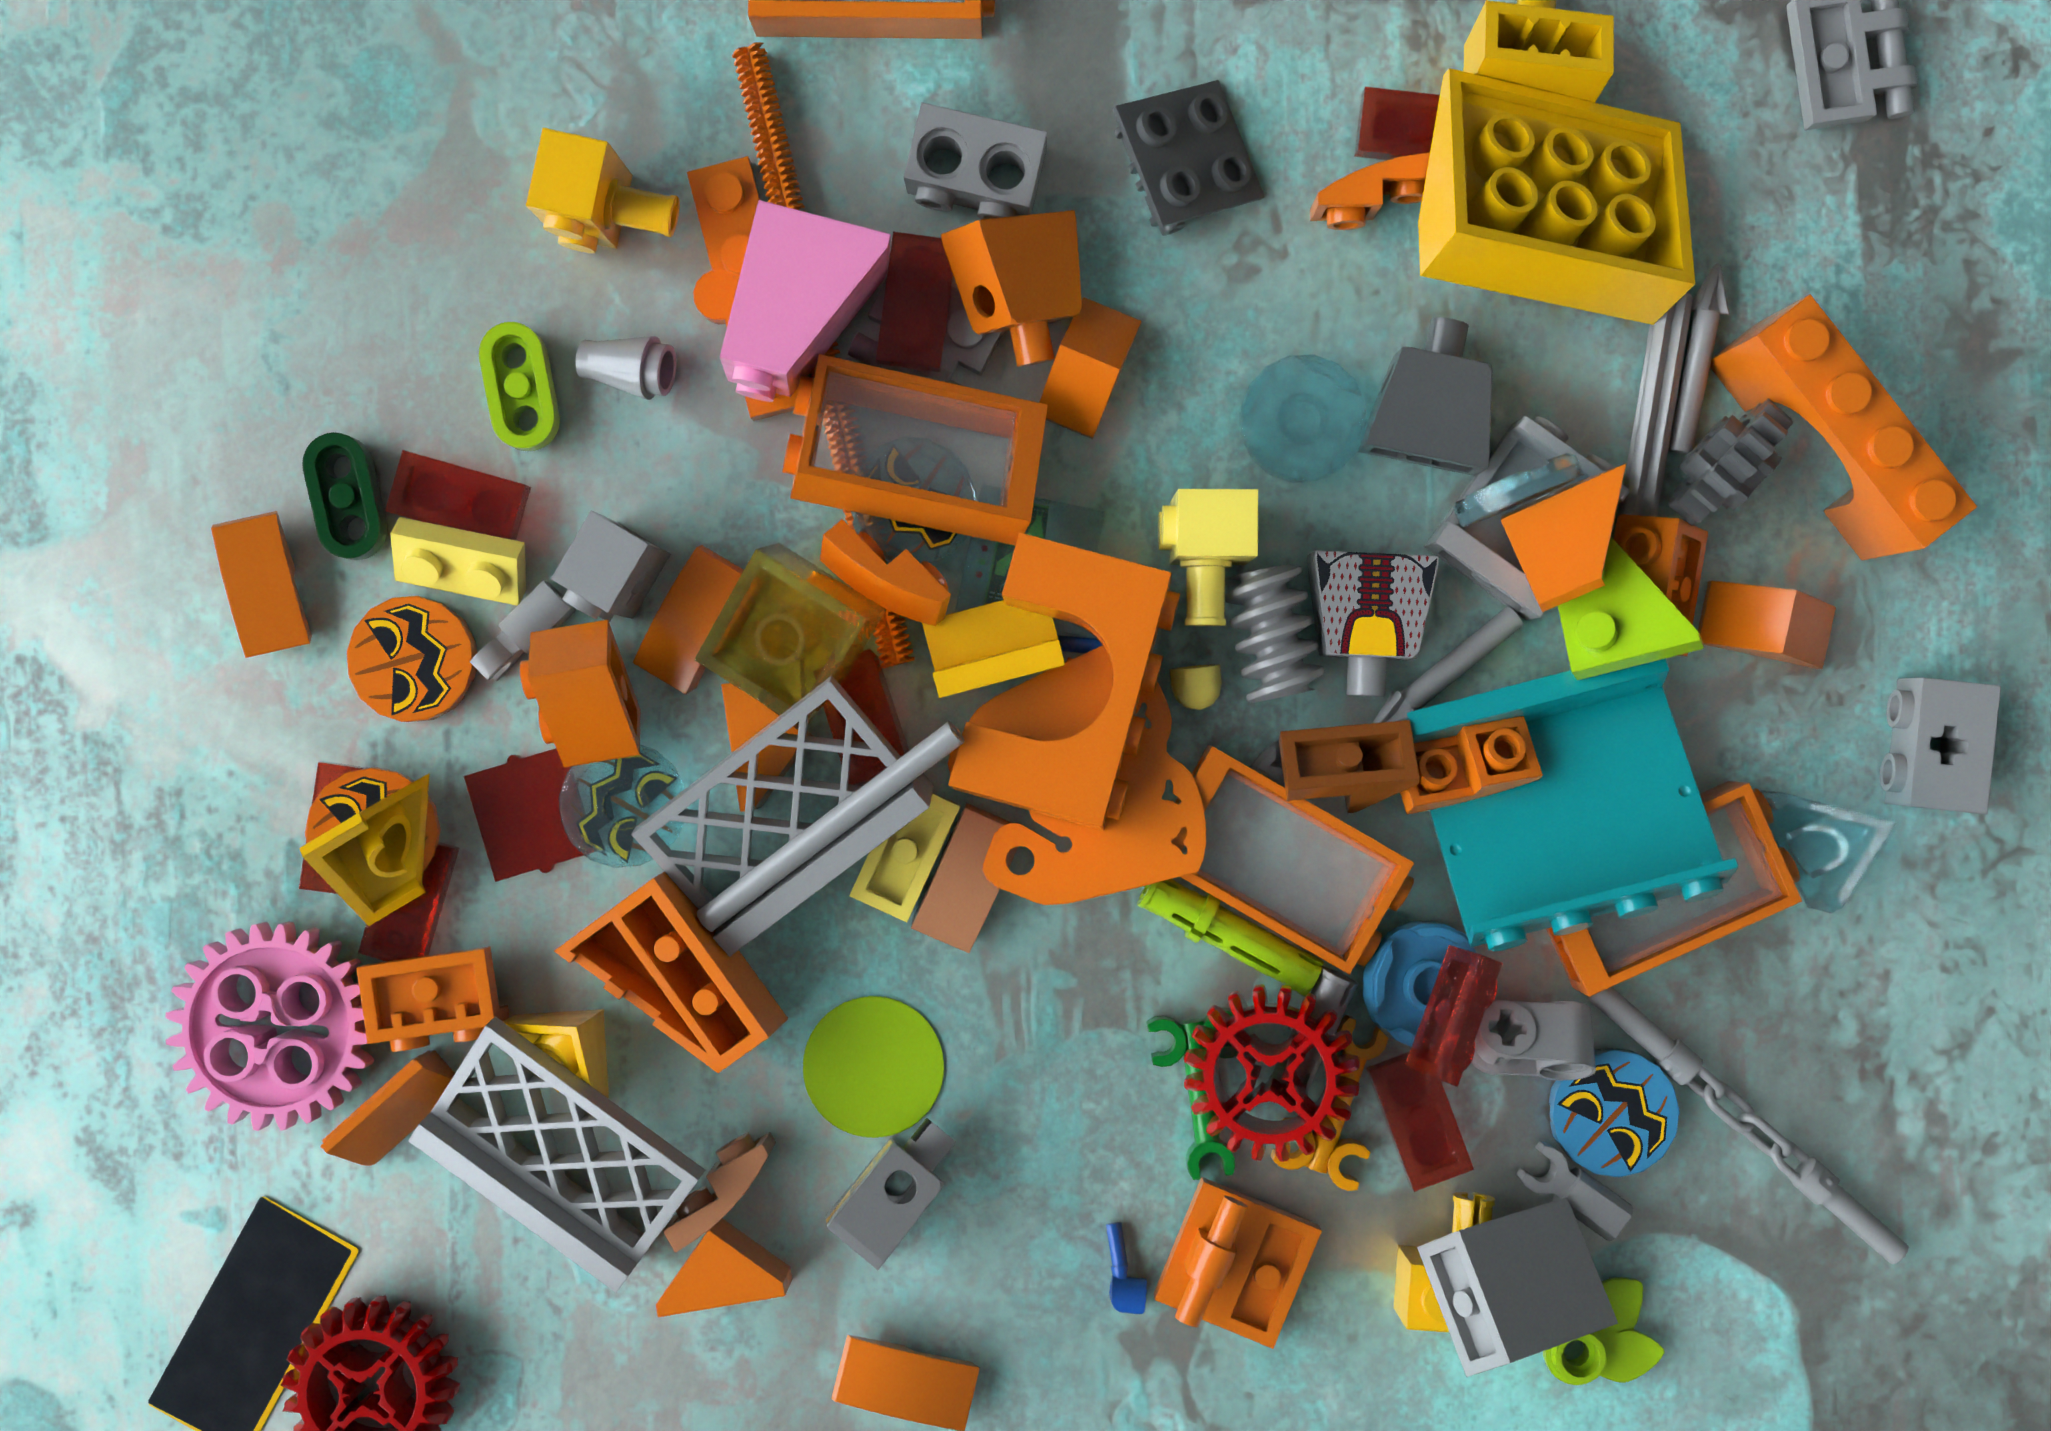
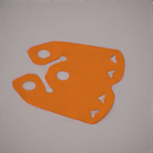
M1102 645L1065 662L1064 666L1047 670L996 695L979 707L968 722L1022 737L1033 736L1036 740L1054 741L1071 737L1090 726L1099 717L1109 700L1114 676L1110 657ZM1158 682L1154 694L1142 691L1136 714L1140 710L1141 704L1146 703L1145 716L1150 720L1151 728H1144L1136 757L1124 754L1118 779L1128 781L1129 785L1119 820L1107 817L1104 830L1102 831L1029 810L1033 821L1060 837H1069L1072 842V848L1064 853L1059 852L1056 849V844L1019 823L1004 825L994 833L983 863L982 870L989 882L997 888L1042 905H1057L1122 892L1199 871L1204 860L1206 848V819L1203 804L1192 773L1167 752V741L1171 732L1172 717L1169 705ZM958 748L950 753L948 761L950 776ZM1167 780L1172 781L1173 794L1181 800L1180 804L1162 799ZM1183 827L1187 829V836L1183 841L1187 847V854H1183L1181 849L1171 842L1179 835ZM1017 846L1027 847L1034 855L1035 862L1030 872L1023 875L1014 874L1006 864L1007 854Z

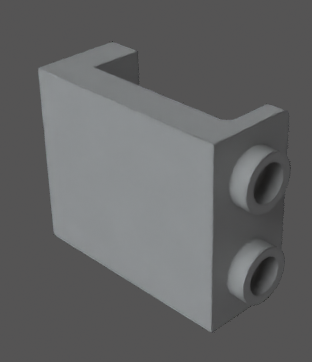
M1527 416L1519 419L1509 427L1491 452L1488 468L1473 477L1424 546L1505 606L1512 608L1525 620L1540 618L1544 612H1542L1500 520L1501 515L1510 510L1508 509L1488 519L1485 518L1480 522H1474L1483 517L1492 516V514L1520 501L1522 503L1516 504L1515 508L1537 499L1534 496L1535 494L1569 481V483L1564 485L1567 486L1615 468L1609 462L1596 455L1588 454L1585 458L1565 444L1568 440V435L1551 421L1542 417H1536L1533 421ZM1623 484L1618 503L1623 502L1630 492ZM1562 487L1555 488V489H1553V490H1551V491H1548V492H1546V493H1544V494L1541 493V495H1539V496H1540V497H1541L1542 495L1544 496V495H1546V494H1548V493H1550V492H1553V491H1555V490H1557V489H1559V488H1562Z
M1567 1197L1461 1229L1417 1247L1466 1377L1510 1364L1618 1324Z

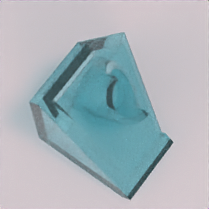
M1760 790L1773 813L1774 822L1768 826L1778 848L1784 847L1797 865L1800 881L1795 884L1807 907L1827 913H1833L1843 908L1896 823L1784 792Z

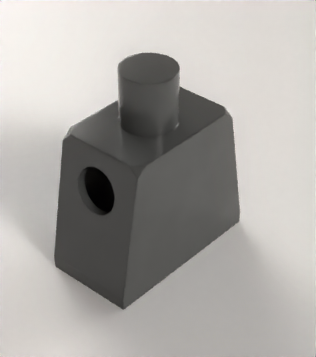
M1431 318L1425 350L1402 347L1393 356L1359 441L1357 452L1472 476L1488 468L1490 456L1492 366L1486 362L1462 358L1469 328L1467 323L1451 318Z

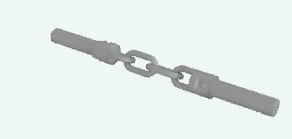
M1613 987L1590 997L1586 995L1590 1002L1655 1057L1654 1064L1660 1067L1671 1079L1680 1086L1686 1084L1697 1095L1704 1098L1708 1107L1731 1128L1742 1133L1762 1152L1772 1157L1778 1169L1789 1177L1790 1182L1814 1204H1823L1890 1264H1896L1906 1256L1909 1249L1908 1245L1839 1186L1840 1179L1816 1158L1809 1157L1796 1144L1783 1137L1769 1123L1757 1116L1750 1104L1727 1084L1719 1081L1702 1066L1703 1060L1680 1039L1672 1040ZM1696 1074L1708 1083L1705 1088L1693 1079ZM1725 1095L1744 1113L1734 1118L1716 1100H1720ZM1755 1125L1775 1141L1772 1147L1753 1131ZM1791 1153L1802 1162L1795 1170L1783 1160L1789 1157Z

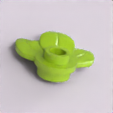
M1613 1277L1601 1281L1618 1324L1572 1340L1583 1342V1352L1578 1358L1570 1360L1564 1357L1565 1347L1572 1341L1543 1351L1545 1364L1557 1379L1570 1385H1583L1601 1376L1615 1382L1626 1383L1642 1376L1659 1362L1665 1353L1664 1349L1655 1340L1634 1329L1638 1322L1643 1299V1284L1639 1280L1627 1277Z

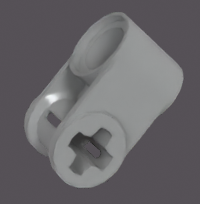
M1494 1001L1485 1007L1478 1018V1022L1471 1027L1465 1038L1464 1047L1468 1059L1474 1067L1483 1073L1492 1075L1540 1076L1550 1080L1562 1081L1587 1078L1596 1072L1591 1008L1581 1002ZM1491 1030H1496V1031H1498V1034H1497V1033H1490V1031H1491ZM1502 1041L1510 1042L1509 1046L1502 1045Z

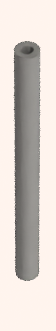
M950 721L945 723L697 911V917L701 924L711 932L717 929L962 745L965 740L958 728Z

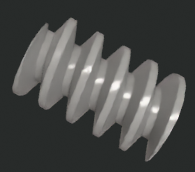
M1286 564L1225 578L1240 581L1239 586L1225 594V602L1243 605L1246 610L1230 620L1231 628L1251 631L1250 636L1236 644V652L1255 655L1257 658L1256 661L1241 670L1242 678L1261 680L1262 682L1260 687L1247 694L1248 703L1315 690L1309 688L1308 683L1324 674L1323 666L1303 663L1304 657L1319 648L1318 641L1298 638L1297 635L1298 632L1314 623L1313 617L1292 612L1294 606L1308 598L1307 591L1287 588L1286 584L1303 572L1301 566Z

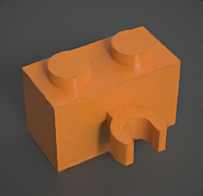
M608 619L531 632L529 660H524L520 663L522 688L527 699L536 698L539 705V725L543 740L546 744H555L564 768L640 755L641 709Z

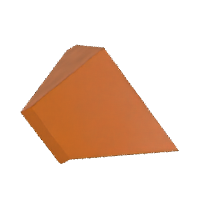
M1626 464L1559 488L1501 515L1502 525L1542 612L1605 586L1602 573Z

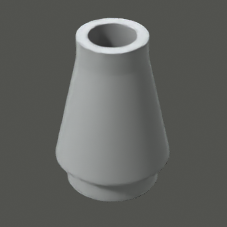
M656 336L605 341L583 340L579 344L576 353V371L580 378L593 379L646 400H651L655 395L666 396L670 392L676 374V355L671 345L661 344L660 339Z

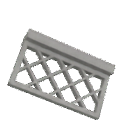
M830 676L636 826L631 835L692 903L700 909L714 899L703 886L704 868L739 871L741 878L764 861L750 859L753 830L789 834L790 841L813 824L799 822L802 792L838 796L839 803H841L862 787L849 784L851 754L878 757L886 767L890 766L901 756L835 678ZM827 699L846 719L844 740L807 736L809 713ZM799 722L798 735L785 733ZM854 730L865 742L853 741ZM768 745L797 748L794 778L757 774L759 752ZM805 750L843 753L841 782L833 783L803 779ZM749 760L748 773L735 771ZM924 773L719 926L715 931L713 939L729 957L927 810L930 807L934 785ZM718 783L747 786L745 816L709 812L710 790ZM756 787L793 791L791 821L754 817ZM699 799V810L686 809ZM669 821L698 824L696 853L671 850L658 836L656 831ZM707 825L743 829L741 858L705 854ZM686 866H695L694 875Z
M496 1016L484 1027L432 1111L419 1123L408 1140L616 1293L706 1171ZM492 1044L514 1059L517 1075L495 1076L488 1053ZM476 1071L477 1077H472ZM553 1087L566 1096L571 1113L547 1114L540 1088ZM522 1089L530 1115L507 1116L500 1091ZM482 1092L489 1117L485 1118L459 1099L460 1094ZM607 1126L618 1134L623 1151L599 1152L592 1127ZM575 1128L582 1153L559 1154L552 1129ZM534 1130L541 1155H536L515 1140L512 1131ZM645 1165L662 1166L681 1180L680 1184L676 1189L651 1190ZM628 1166L635 1191L611 1192L604 1167ZM587 1168L594 1193H588L567 1178L564 1169ZM656 1206H663L658 1213ZM639 1207L646 1231L644 1233L619 1216L615 1208Z

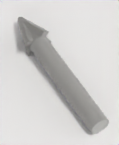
M1718 263L1712 267L1692 302L1691 312H1695L1668 448V451L1674 453L1688 454L1694 448L1720 316L1730 315L1722 268Z
M1505 607L1402 692L1398 690L1396 692L1392 691L1372 723L1406 720L1407 712L1421 709L1523 626L1521 618L1512 608Z

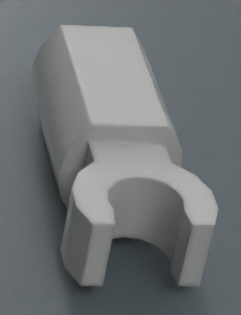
M543 580L498 625L502 632L486 644L471 659L470 663L487 680L493 678L495 681H498L513 667L524 652L529 654L531 632L559 628L576 611V608L563 601L562 598L564 596L552 584Z
M1539 1141L1535 1148L1549 1158L1550 1169L1546 1175L1534 1177L1526 1170L1520 1168L1516 1173L1520 1181L1535 1193L1543 1195L1554 1193L1553 1201L1567 1197L1578 1221L1605 1240L1612 1241L1616 1239L1632 1217V1205L1582 1169L1575 1167L1569 1171L1568 1162L1563 1154L1549 1143Z

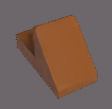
M1410 720L1280 731L1279 747L1287 801L1345 796L1347 813H1356L1419 783L1420 777Z

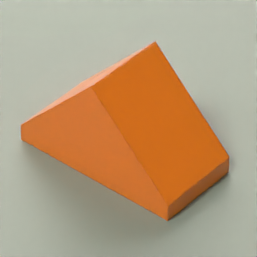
M1083 297L1082 309L1079 315L1073 317L1060 343L1039 403L1048 405L1047 421L1088 438H1094L1141 325V320Z
M1712 580L1708 581L1698 632L1702 638L1703 645L1810 668L1823 669L1836 607L1798 590Z
M738 682L721 684L731 753L782 714L780 710L752 689ZM796 723L785 733L798 735L799 724ZM807 731V736H813ZM777 745L766 746L759 752L757 774L784 777L796 761L797 748ZM749 760L735 771L748 773ZM736 785L740 812L745 811L747 786ZM756 787L754 810L763 806L774 789Z
M722 1218L704 1234L656 1303L657 1316L664 1317L783 1297L786 1295L792 1282L791 1267Z

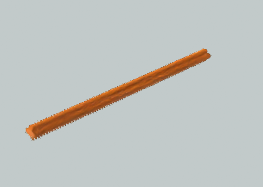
M754 42L748 47L736 49L732 54V58H736L734 66H738L736 73L740 74L737 79L742 82L739 87L744 89L741 95L746 97L743 104L747 105L745 112H749L747 119L752 120L749 123V127L753 128L751 130V135L755 136L753 143H757L754 149L759 151L756 155L757 158H760L758 165L763 166L760 173L765 174L762 181L766 182L764 189H768L766 197H770L768 199L769 203L799 210L805 208L803 203H797V201L803 200V197L795 195L800 193L801 190L799 187L794 188V186L799 185L797 180H792V178L797 177V174L795 172L790 173L791 170H795L794 165H788V163L794 162L792 156L786 157V155H790L792 152L790 149L784 150L790 144H788V141H782L788 139V136H786V133L781 134V132L786 131L784 126H779L784 124L782 118L777 119V117L783 116L781 111H775L781 107L778 102L773 103L779 99L777 95H771L777 93L775 87H771L775 83L773 79L767 80L773 78L771 72H766L771 70L769 64H766L769 62L767 56H765L767 52H765V48H759L763 43ZM837 341L832 344L824 355L835 357V354L840 353L839 349L833 350L834 346H838ZM815 366V367L812 369V371L809 373V374H812V375H811L812 378H813V375H814L816 366ZM826 401L822 427L825 428L824 436L827 439L826 443H829L828 451L831 454L830 459H832L834 471L866 477L868 473H863V470L868 468V465H861V462L865 461L866 458L859 457L865 451L857 449L863 443L855 441L861 435L854 434V431L859 430V427L852 426L853 423L857 422V419H850V416L854 415L855 412L848 411V408L851 406ZM843 510L846 516L845 520H847L848 525L856 533L860 531L867 533L876 541L884 554L889 552L887 549H882L883 546L887 545L886 542H880V539L885 537V534H878L883 527L876 526L877 523L881 522V519H874V516H872L871 522L868 524L870 515ZM885 557L884 562L886 563L887 561L891 560V558ZM866 598L868 601L865 604L869 608L867 612L869 615H872L869 620L871 623H874L871 625V628L875 631L873 636L878 638L875 644L880 646L877 648V652L881 654L879 659L884 661L880 664L881 667L884 669L914 661L915 657H908L913 652V649H906V647L911 645V641H904L909 637V634L902 633L908 628L907 626L900 625L906 621L905 618H899V614Z

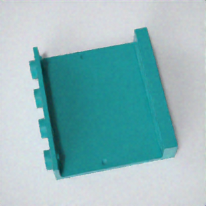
M1666 658L1577 680L1571 670L1407 712L1406 720H1410L1414 743L1456 736L1464 726L1524 716L1543 774L1539 780L1519 787L1429 810L1470 948L1487 944L1488 949L1492 950V952L1503 951L1526 943L1528 941L1527 933L1552 927L1553 933L1556 936L1571 934L1592 926L1593 921L1591 917L1617 911L1619 919H1629L1655 911L1659 908L1658 900L1683 895L1685 902L1691 903L1709 899L1724 891L1722 884L1729 882L1738 869L1736 858L1723 861L1663 690V684L1669 673Z

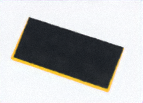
M260 1197L150 1396L148 1404L195 1431H261L284 1389L283 1386H280L283 1376L291 1369H295L287 1361L289 1352L298 1344H303L300 1337L306 1327L311 1323L320 1324V1316L330 1306L359 1253L358 1248L267 1197Z

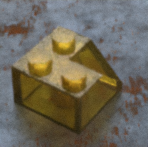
M781 543L757 548L754 551L694 660L781 715L830 676H833L839 684L857 662L886 609ZM826 701L809 713L808 725Z

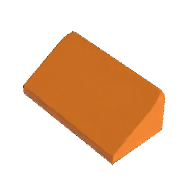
M428 1050L412 1059L322 1140L323 1144L320 1147L327 1154L363 1166L376 1164L409 1135L432 1111L455 1072L435 1050L432 1052Z

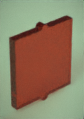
M556 748L522 758L520 755H510L505 764L464 776L495 882L539 869L542 873H548L554 869V864L597 851L594 847L592 848L584 843L577 826V822L583 817L575 811L570 802L582 813L587 814L572 766L564 768Z

